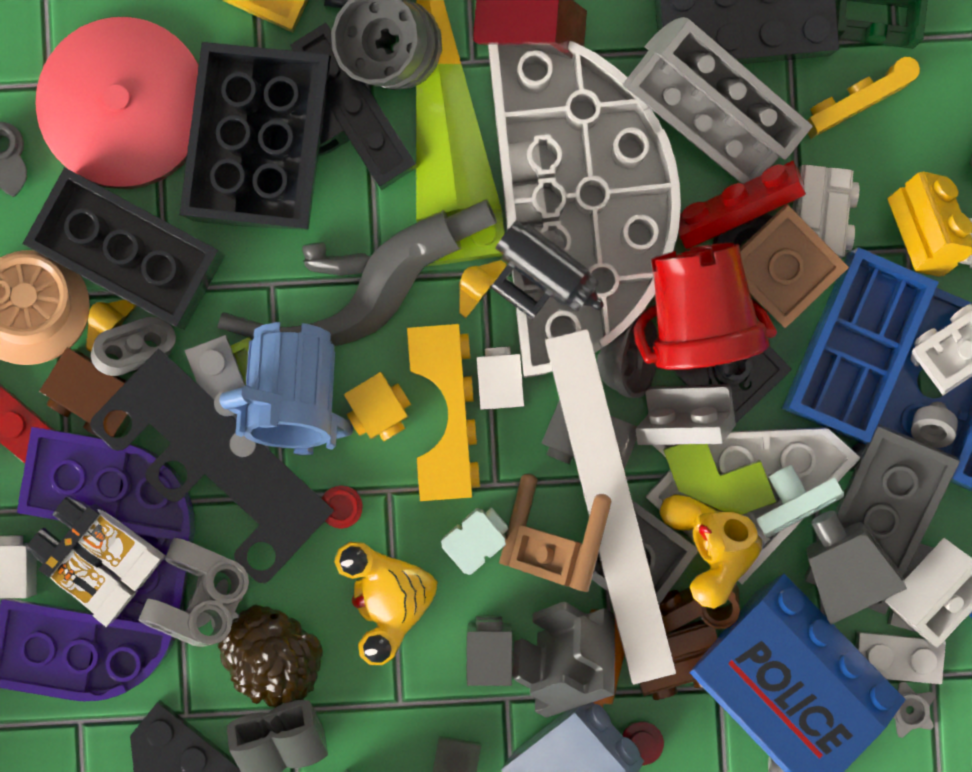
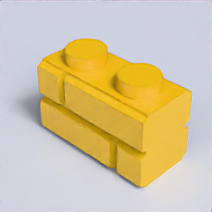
M925 171L918 172L905 183V187H900L887 199L915 272L940 277L945 276L958 266V262H962L972 255V223L961 212L956 199L959 192L954 182L946 176Z

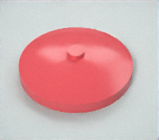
M111 17L86 24L64 38L53 50L43 66L36 91L37 120L43 138L51 152L66 168L99 186L115 189H133L159 182L176 172L186 163L199 64L189 49L175 35L147 20L131 17Z

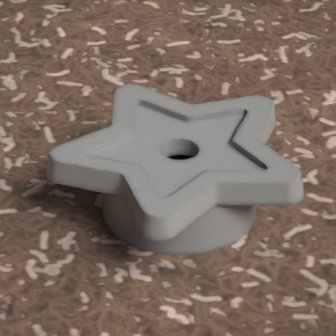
M900 682L897 691L906 700L893 717L898 737L903 738L912 729L923 728L932 730L934 724L930 718L929 707L935 698V694L933 692L915 693L906 682ZM908 706L913 707V712L910 714L906 712Z

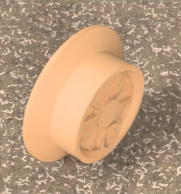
M35 250L17 251L0 257V359L13 364L34 365L59 357L67 347L71 348L78 341L88 322L90 299L81 275Z

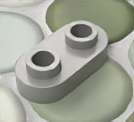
M146 317L104 331L94 341L91 350L92 363L100 372L110 376H119L139 369L158 348L165 355L169 356L176 340L175 331L168 322L158 317ZM145 341H152L157 347H150ZM106 354H114L119 360L111 359Z

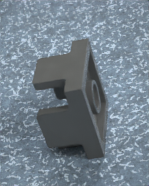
M566 602L534 612L533 623L545 630L537 633V646L523 638L514 641L512 676L516 682L530 688V695L535 697V712L547 718L615 695V615L605 608L592 613H584Z

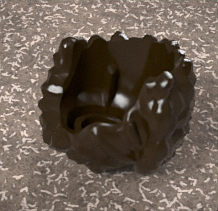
M256 604L249 607L248 610L240 612L238 618L232 620L231 631L218 644L221 653V663L230 672V680L234 684V689L250 697L255 704L263 700L267 706L276 708L283 703L304 700L308 693L314 691V684L321 666L320 659L323 656L322 645L315 635L301 629V624L296 619L289 618L280 610Z

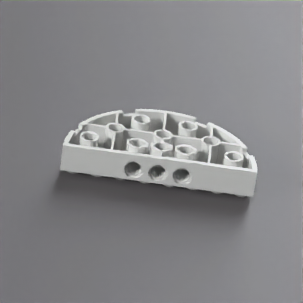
M572 41L568 45V50L573 54L572 59L550 44L488 45L507 230L516 220L524 226L529 223L589 269L591 276L599 282L595 290L598 298L604 303L603 308L600 310H596L592 306H582L579 311H575L570 306L562 305L550 297L533 320L516 308L523 378L552 372L545 344L546 339L588 329L593 350L596 353L623 333L643 312L655 295L651 258L672 252L679 231L681 210L680 182L676 160L665 130L662 129L652 109L622 85L627 77L620 70L595 52ZM516 269L512 270L513 283L538 302L545 291Z

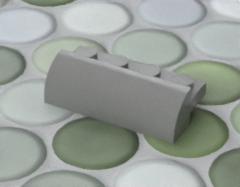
M685 17L671 21L645 45V48L648 50L647 54L622 84L742 184L762 175L779 157L786 161L813 127V125L704 31Z

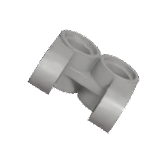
M173 538L165 560L173 566L198 576L195 593L185 612L163 602L147 599L139 621L193 646L205 647L217 644L224 640L231 631L235 610L240 599L248 589V574L244 567L236 561L189 541ZM217 572L226 574L231 580V590L228 595L220 594L214 587L213 581ZM201 612L208 613L214 619V631L209 636L202 634L197 628L196 621Z

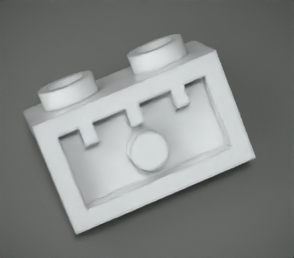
M972 304L957 311L950 318L952 323L938 332L935 328H932L914 342L916 347L912 350L911 361L916 367L921 365L942 395H945L972 377Z

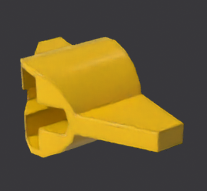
M499 260L481 266H471L464 270L459 281V314L465 319L468 317L505 269L506 263Z
M125 299L111 303L96 302L89 310L86 349L91 352L94 341L100 333L121 326L126 317L135 309L136 305Z

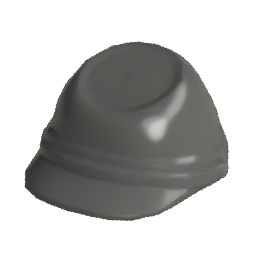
M638 317L628 329L607 346L603 347L597 357L600 378L611 389L618 391L619 394L627 398H640L646 395V391L651 387L656 372V364L645 363L635 343L633 329ZM650 321L644 332L648 345L653 352V342L658 336L654 323Z

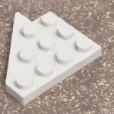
M827 427L731 431L722 444H708L719 474L761 460L776 500L773 504L742 514L754 523L758 535L762 539V550L752 566L738 580L741 584L752 575L801 522L799 521L766 538L756 519L783 505L769 477L775 472L792 465L806 492L834 477L839 482L860 459L852 449ZM672 445L653 446L665 456L663 449ZM669 470L648 492L646 498L660 510L662 501L673 494L688 495L678 491L672 472ZM707 505V506H709V507H711V508H713V509H715V510H717V511L723 512V511L718 510V509H716V508H714V507H712V506H710V505ZM693 530L683 531L694 541Z

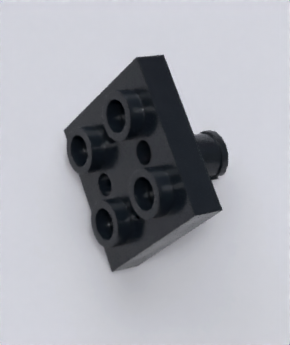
M769 347L761 354L727 364L672 371L685 385H709V380L712 381V385H718L717 380L720 384L730 385L735 423H737L792 369ZM744 381L743 387H748L749 384L750 387L747 390H742L739 387V383Z

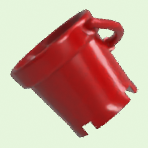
M719 243L690 248V251L676 254V251H672L651 258L656 305L651 306L638 317L633 329L635 343L645 363H655L658 368L667 370L703 368L747 359L763 353L770 347L769 338L775 337L777 330L767 312L757 301L751 298L741 260L739 244ZM657 316L658 338L653 342L652 352L646 340L644 330L648 322Z

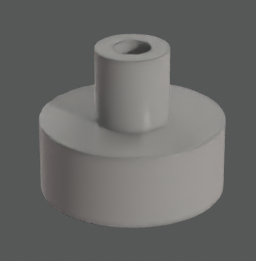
M932 402L929 406L922 407L915 412L911 434L914 439L932 447H946L955 440L958 420L944 403Z

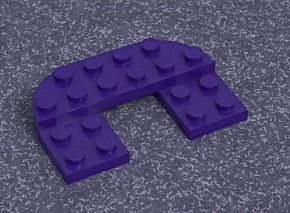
M31 427L17 513L58 520L52 514L65 497L72 496L88 506L93 504L99 505L106 513L117 519L164 555L167 554L173 538L183 539L191 543L194 542L195 517L189 493L187 492L181 500L172 502L167 500L146 479L148 467L159 457L156 453L133 443L124 450L116 451L101 438ZM167 462L161 466L159 480L163 486L169 489H176L184 484L180 476ZM164 558L142 587L137 589L138 592L114 622L107 627L94 618V613L10 598L1 599L0 688L74 701L106 700L131 690L156 671L169 654L175 641L174 637L139 621L147 599H153L182 610L188 572L173 566Z

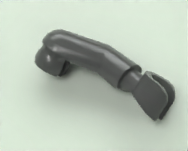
M324 242L306 244L302 247L305 260H303L305 267L309 271L339 276L363 274L365 266L371 257L365 253L326 256V245Z

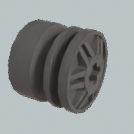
M348 0L336 15L331 31L332 51L340 68L352 79L392 90L411 89L426 81L437 67L442 52L441 31L434 16L422 5L409 0ZM396 36L399 37L398 43H396Z

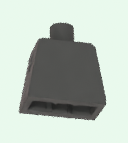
M834 510L822 513L811 521L820 540L809 545L806 550L830 625L907 589L900 570L862 522H857L843 528Z

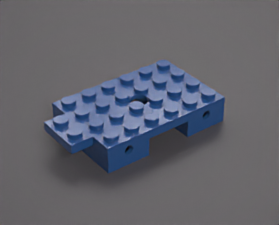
M858 247L848 252L844 263L849 268L836 279L781 409L867 445V443L871 442L878 424L913 438L911 428L915 412L922 407L929 406L932 402H942L948 410L955 414L958 426L953 443L937 449L954 455L960 460L950 482L972 491V377L941 397L929 398L922 394L917 384L918 375L923 368L921 365L916 367L911 361L912 350L916 347L914 342L917 338L932 328H935L938 332L952 323L950 318L957 311L972 303L936 288L939 283L938 281Z

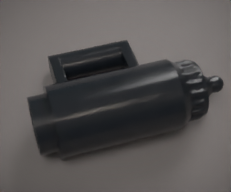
M516 220L495 247V249L503 254L501 259L508 263V265L493 283L491 289L532 320L550 297L562 305L570 306L575 311H579L582 306H592L596 310L603 308L604 303L598 298L595 290L599 282L591 276L589 269L529 223L524 226ZM513 269H516L545 291L538 302L507 279Z

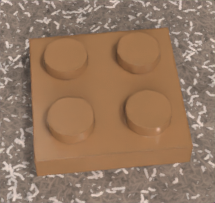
M785 204L740 248L741 260L750 294L784 328L791 324L849 268L788 204Z

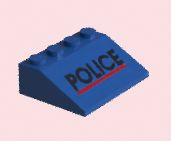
M785 574L777 577L753 594L740 610L737 621L730 627L725 628L689 672L784 772H844L884 731L906 700L834 624L830 625L827 617Z

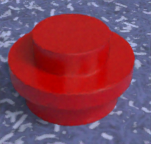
M335 486L326 491L321 499L334 510L325 520L328 525L339 529L348 528L354 525L361 517L363 511L362 499L351 487Z

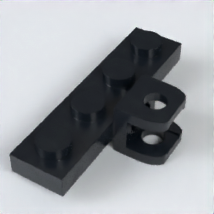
M326 22L290 44L293 51L329 54L331 56L318 156L330 153L350 140L381 190L418 168L366 84L352 79L339 67L332 51L331 29Z

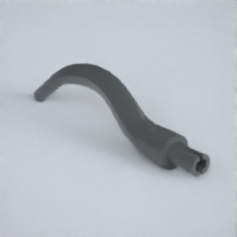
M485 199L451 216H448L442 210L398 232L379 246L369 258L357 291L349 304L339 313L324 320L310 323V325L321 327L330 332V342L335 346L357 341L376 332L397 312L416 277L425 266L460 250V240L497 223L488 200ZM222 312L217 328L254 339V330L265 324ZM301 325L280 327V332L301 333Z

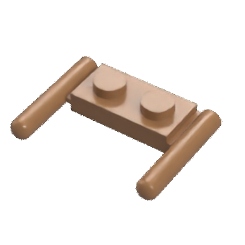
M532 474L522 475L508 526L509 529L505 537L506 545L502 549L499 563L576 590L589 592L611 507V498L606 494H598L594 497L583 543L526 526L538 480Z

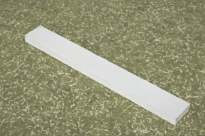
M586 329L546 339L545 344L589 516L596 495L606 494L612 501L599 549V556L631 682L634 685L676 674L589 331Z

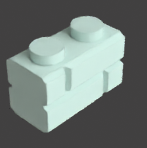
M492 507L487 512L476 508L462 520V526L457 524L443 536L441 540L442 548L464 574L471 575L485 563V556L491 558L506 545L504 533L509 528Z

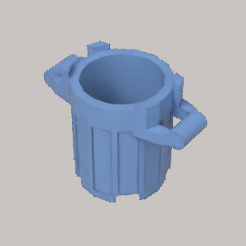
M280 322L265 324L254 330V339L249 341L246 386L224 392L219 398L220 404L224 409L237 414V436L242 437L244 435L255 443L271 447L294 448V454L313 455V448L315 446L327 443L326 448L332 450L336 447V439L350 436L353 433V425L350 420L332 413L335 345L330 342V332L321 327L305 323L301 325V333L280 332Z

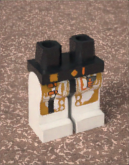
M67 496L52 514L70 528L67 534L60 540L46 528H41L26 548L42 563L38 569L48 578L50 577L59 587L75 597L94 613V618L107 627L114 622L138 592L137 589L142 587L166 555L106 513L99 505L93 504L88 506L72 496Z

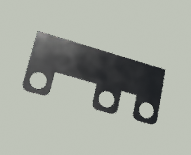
M158 348L92 417L90 422L91 429L113 450L121 451L126 449L151 424L171 444L148 467L146 471L147 481L167 500L176 502L181 500L204 474L259 524L235 551L234 559L244 567L245 571L256 582L266 583L273 578L334 510L264 445L256 443L254 452L249 456L239 457L235 455L230 449V439L236 433L237 420L233 416L220 415L214 407V399ZM113 410L125 411L132 420L130 432L122 438L111 437L104 430V418ZM178 461L185 466L187 479L181 487L169 489L162 485L159 480V470L164 463ZM265 542L273 547L276 558L270 568L256 570L248 563V550L255 543Z

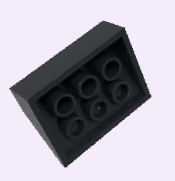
M202 42L179 215L195 222L244 227L309 230L331 61L329 54Z

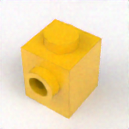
M382 372L343 394L353 409L347 413V417L359 436L367 433L370 439H374L380 435L384 442L406 429L402 421L409 417L405 408L409 407L411 403L399 383L391 387Z

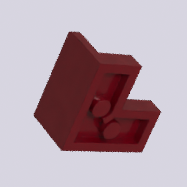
M476 0L473 40L480 45L550 44L572 59L573 54L568 50L569 42H575L583 47L585 44L587 10L574 0Z

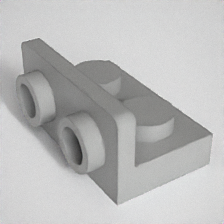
M730 385L649 387L646 391L648 415L637 426L636 436L638 445L722 444L736 426Z

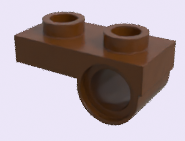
M737 582L728 597L731 603L725 607L710 608L702 606L693 598L690 587L681 592H678V590L669 591L659 604L666 634L699 616L707 625L716 629H724L733 625L740 613V591Z

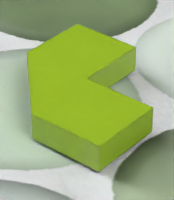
M675 444L663 449L677 489L681 493L723 512H735L740 515L776 502L761 460L719 474L708 444Z

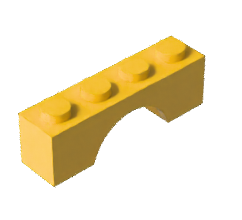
M459 324L407 328L410 371L432 381L441 390L448 407V423L443 437L433 449L417 458L420 501L472 498V488H480L478 462H470L469 445H477L475 419H466L465 402H474L472 376L463 377L462 359H470L469 333L460 334Z

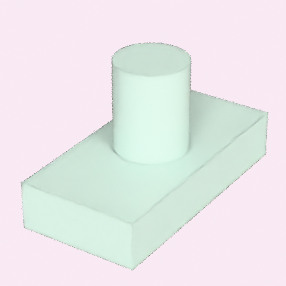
M790 465L769 477L783 505L756 520L766 538H769L844 498V492L835 477L806 492L793 466Z

